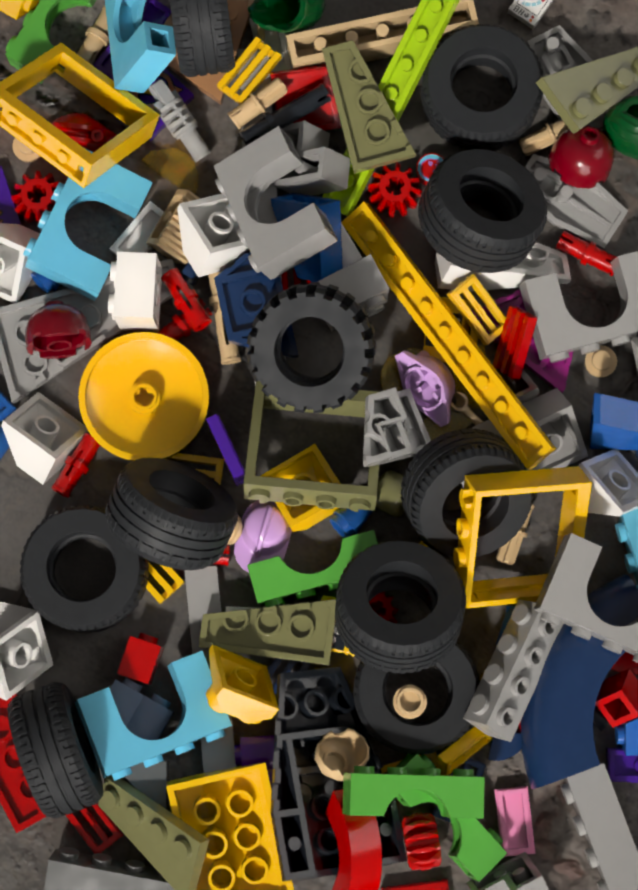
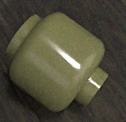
M387 470L381 476H378L376 509L394 517H401L405 514L400 494L403 474L394 470Z

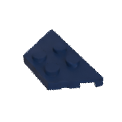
M251 252L243 254L236 260L233 266L226 268L214 278L228 342L248 348V334L252 330V323L267 302L283 290L280 275L270 280L262 272L257 273L252 268L248 260ZM291 324L283 334L281 350L283 356L297 358L299 354Z

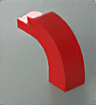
M343 789L334 790L325 812L334 831L339 851V869L332 890H378L382 873V846L376 816H350L342 814Z

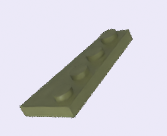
M351 40L322 48L354 174L417 157L354 41Z
M638 47L541 77L536 82L573 134L638 88Z
M336 599L203 614L198 647L209 649L213 644L230 652L330 665L336 626Z
M112 775L106 777L103 783V796L98 804L99 807L174 890H196L210 839L122 778L114 781Z

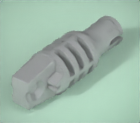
M163 79L152 84L148 89L156 101L153 107L171 132L173 138L182 141L195 163L212 151L196 130L198 127L196 119H194L176 90L171 92Z

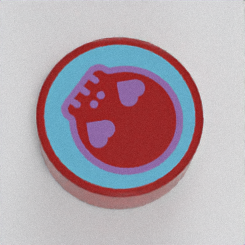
M427 153L418 160L416 176L420 178L422 184L427 185L438 164L444 160L441 155Z

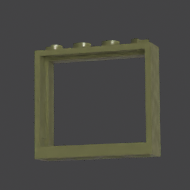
M257 381L244 476V499L259 500V503H267L268 501L283 502L288 506L305 504L316 505L321 509L337 507L348 508L354 512L359 510L375 511L379 465L369 466L367 486L256 476L263 409L294 411L295 407L288 404L285 408L276 403L278 399L272 394L267 397L262 391L264 386L260 381ZM359 390L351 400L347 399L344 401L342 406L334 410L331 407L326 408L323 413L319 414L365 418V398L378 391ZM306 409L305 412L313 413V410Z

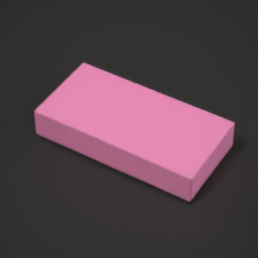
M528 786L494 789L498 832L503 840L501 846L507 852L504 857L517 856L524 852L536 854Z

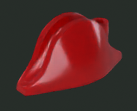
M70 113L50 121L51 124L75 142L92 152H95L117 136L112 130L83 113Z

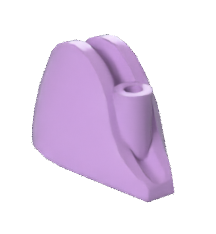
M424 350L417 355L408 351H402L395 355L402 387L404 390L410 388L417 408L440 427L448 424L451 420V400L455 393V382L448 367L441 360L430 356Z

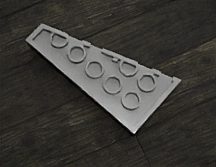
M172 258L160 261L162 276L170 269L175 268ZM110 276L106 278L95 301L66 288L0 307V361L13 404L123 331L120 330L116 321L112 320V313L108 312L109 294L115 293L114 281L110 280ZM163 282L160 305L173 297ZM59 300L64 302V304L75 307L84 314L90 328L92 344L86 351L84 350V345L77 348V355L59 359L40 358L38 351L33 350V355H31L26 349L25 327L30 316L36 310L43 307L49 301Z

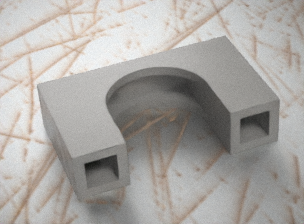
M279 126L214 165L218 176L215 179V183L222 195L226 196L229 201L226 204V209L231 218L238 222L240 229L237 230V234L244 246L248 247L251 252L248 260L257 273L262 272L270 280L338 241L326 214L314 202L278 223L264 224L259 222L258 204L264 191L273 182L303 165L292 139Z
M638 251L617 256L610 262L620 294V310L614 322L605 327L585 326L570 315L564 303L556 272L524 280L519 288L525 310L538 318L533 338L540 360L550 358L551 363L570 358V352L580 350L582 355L600 350V344L611 342L612 347L631 342L630 336L638 335Z
M573 533L565 535L533 610L542 613L540 619L547 623L559 626L560 622L573 627L571 633L578 637L590 640L591 636L604 641L602 647L617 654H621L622 650L633 654V661L638 663V617L625 626L610 625L596 616L588 602L587 585L602 546Z

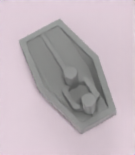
M560 25L527 41L530 48L535 51L534 54L538 56L541 69H543V76L593 61ZM543 94L542 97L544 98L548 106L551 108V110L558 118V120H561L562 118L559 116L557 111L554 109L549 100ZM608 110L587 125L597 129L602 127Z
M533 154L525 168L537 180L543 191L548 211L547 220L551 224L589 243L591 241L597 243V247L604 249L628 210L598 182L595 187L590 189L576 188L560 180L561 174L556 169H554V172L550 169L548 158Z

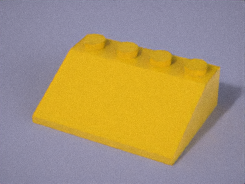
M265 762L200 773L167 781L166 788L172 814L210 839L196 890H294L292 881L282 882L270 813L272 789Z

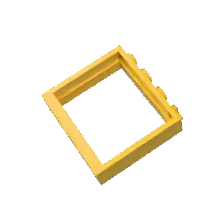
M59 43L0 82V108H3L2 111L0 110V126L83 188L151 139L160 116L128 91L114 89V81L63 43ZM56 72L129 127L98 150L90 153L17 97Z
M579 466L465 475L464 489H461L459 492V502L462 508L461 518H458L456 522V531L459 537L458 547L454 548L453 551L456 571H458L465 587V609L517 604L519 599L537 602L548 574L473 581L482 497L564 490L556 546L557 554L565 535L573 533L582 538L585 536L592 482Z

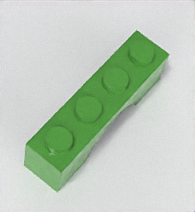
M40 0L35 10H30L23 20V28L17 36L14 35L6 46L5 55L10 65L19 70L52 49L54 46L50 42V29L57 16L72 7H92L96 0Z
M371 530L342 538L340 553L335 562L327 569L318 573L305 574L297 572L288 567L279 556L248 564L247 567L257 604H265V607L280 606L285 604L283 598L296 595L297 600H302L315 596V589L328 586L329 591L337 590L340 576L354 556H357L358 553L368 547L378 545L375 531Z
M408 754L396 766L408 767V774H420V768H436L433 762L424 754L420 756L418 754ZM418 789L405 791L396 797L403 806L408 807L428 802L437 805L428 794ZM449 818L453 829V841L448 855L469 879L480 882L507 854L501 846L503 840L493 829L488 828L486 830L478 821L479 819Z
M354 766V773L344 772L342 814L350 816H384L389 804L395 797L405 791L418 789L428 794L435 801L443 817L484 819L485 777L474 776V769H453V775H441V768H420V774H408V767H387V773H374V766Z

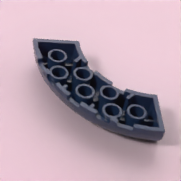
M622 575L587 594L588 602L593 612L602 621L610 625L625 626L638 617V589L628 575ZM563 624L550 649L538 684L521 719V749L531 789L554 783L600 765L593 734L595 704L606 675L615 662L626 652L622 650L621 654H617L602 647L604 641L591 636L590 640L578 637L571 633L573 627Z

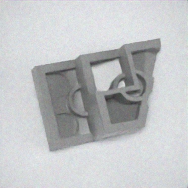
M395 387L368 395L365 398L364 467L415 456L420 449L431 441L410 388L397 392Z

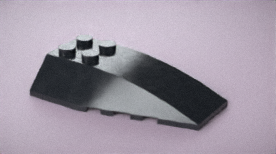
M341 667L280 673L277 678L276 700L279 710L275 716L270 813L282 882L302 881L337 875L339 869L338 845L325 812L332 792L343 789V781H336L322 774L315 761L316 746L330 731L341 733L350 728L361 734L370 747L369 760L365 766H374V773H382L381 768L383 766L378 754L374 755L367 739L369 733L358 718L354 698ZM394 798L384 816H376L381 837L382 866L407 861L396 800Z

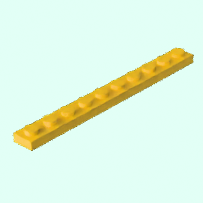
M363 201L341 222L363 253L366 256L371 254L388 286L507 444L519 457L526 469L532 470L556 450L555 446L371 205Z

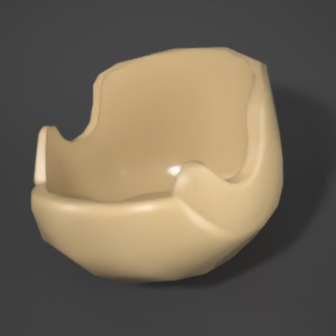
M348 728L341 733L330 731L317 744L315 761L323 775L336 781H343L344 772L354 773V766L366 765L369 760L370 747L365 738L353 729Z

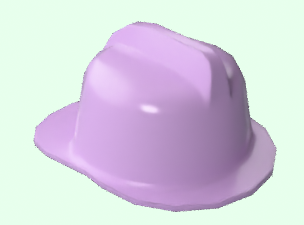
M259 500L255 501L247 507L242 517V534L234 546L237 563L248 573V564L277 556L283 561L292 534L291 528L275 502L259 503Z

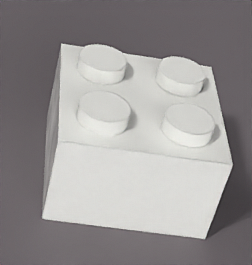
M117 252V261L111 262L110 280L114 281L115 293L109 294L108 312L112 313V320L116 321L120 330L159 332L162 266L157 253Z

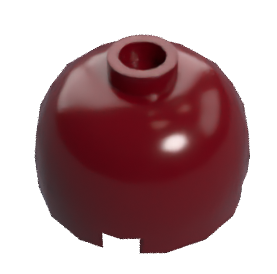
M586 125L575 134L568 128L558 135L548 160L552 172L556 169L561 174V181L576 188L590 189L595 187L597 182L603 181L604 183L607 180L615 155L612 142L608 136L601 130Z
M59 300L49 301L43 307L36 310L30 316L25 327L26 349L31 355H33V350L38 351L40 358L59 359L77 355V348L84 345V350L86 351L92 344L90 328L84 314L75 307L64 304V302Z

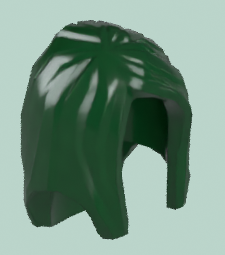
M255 0L248 7V11L253 22L263 29L280 33L301 32L313 27L323 16L326 0Z
M629 96L616 103L605 114L603 133L611 140L613 149L638 160V96Z

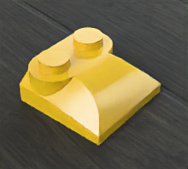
M316 444L311 445L261 475V477L341 484ZM275 502L292 532L307 530L334 514V511L340 509L337 507L321 509L316 505L305 504L288 506L283 502Z
M212 644L209 648L212 684L206 691L209 706L218 713H226L237 717L247 724H259L263 720L272 719L279 710L267 666Z

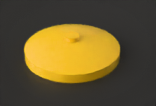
M152 332L126 334L105 344L87 364L79 386V408L87 430L105 450L129 461L141 458L166 459L179 453L198 435L205 422L209 407L207 379L196 357L178 341Z

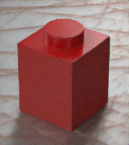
M140 633L138 638L130 636L117 674L151 685L164 650L163 647L157 645L159 639L144 633Z
M630 669L604 680L597 696L596 706L612 728L638 717V679Z

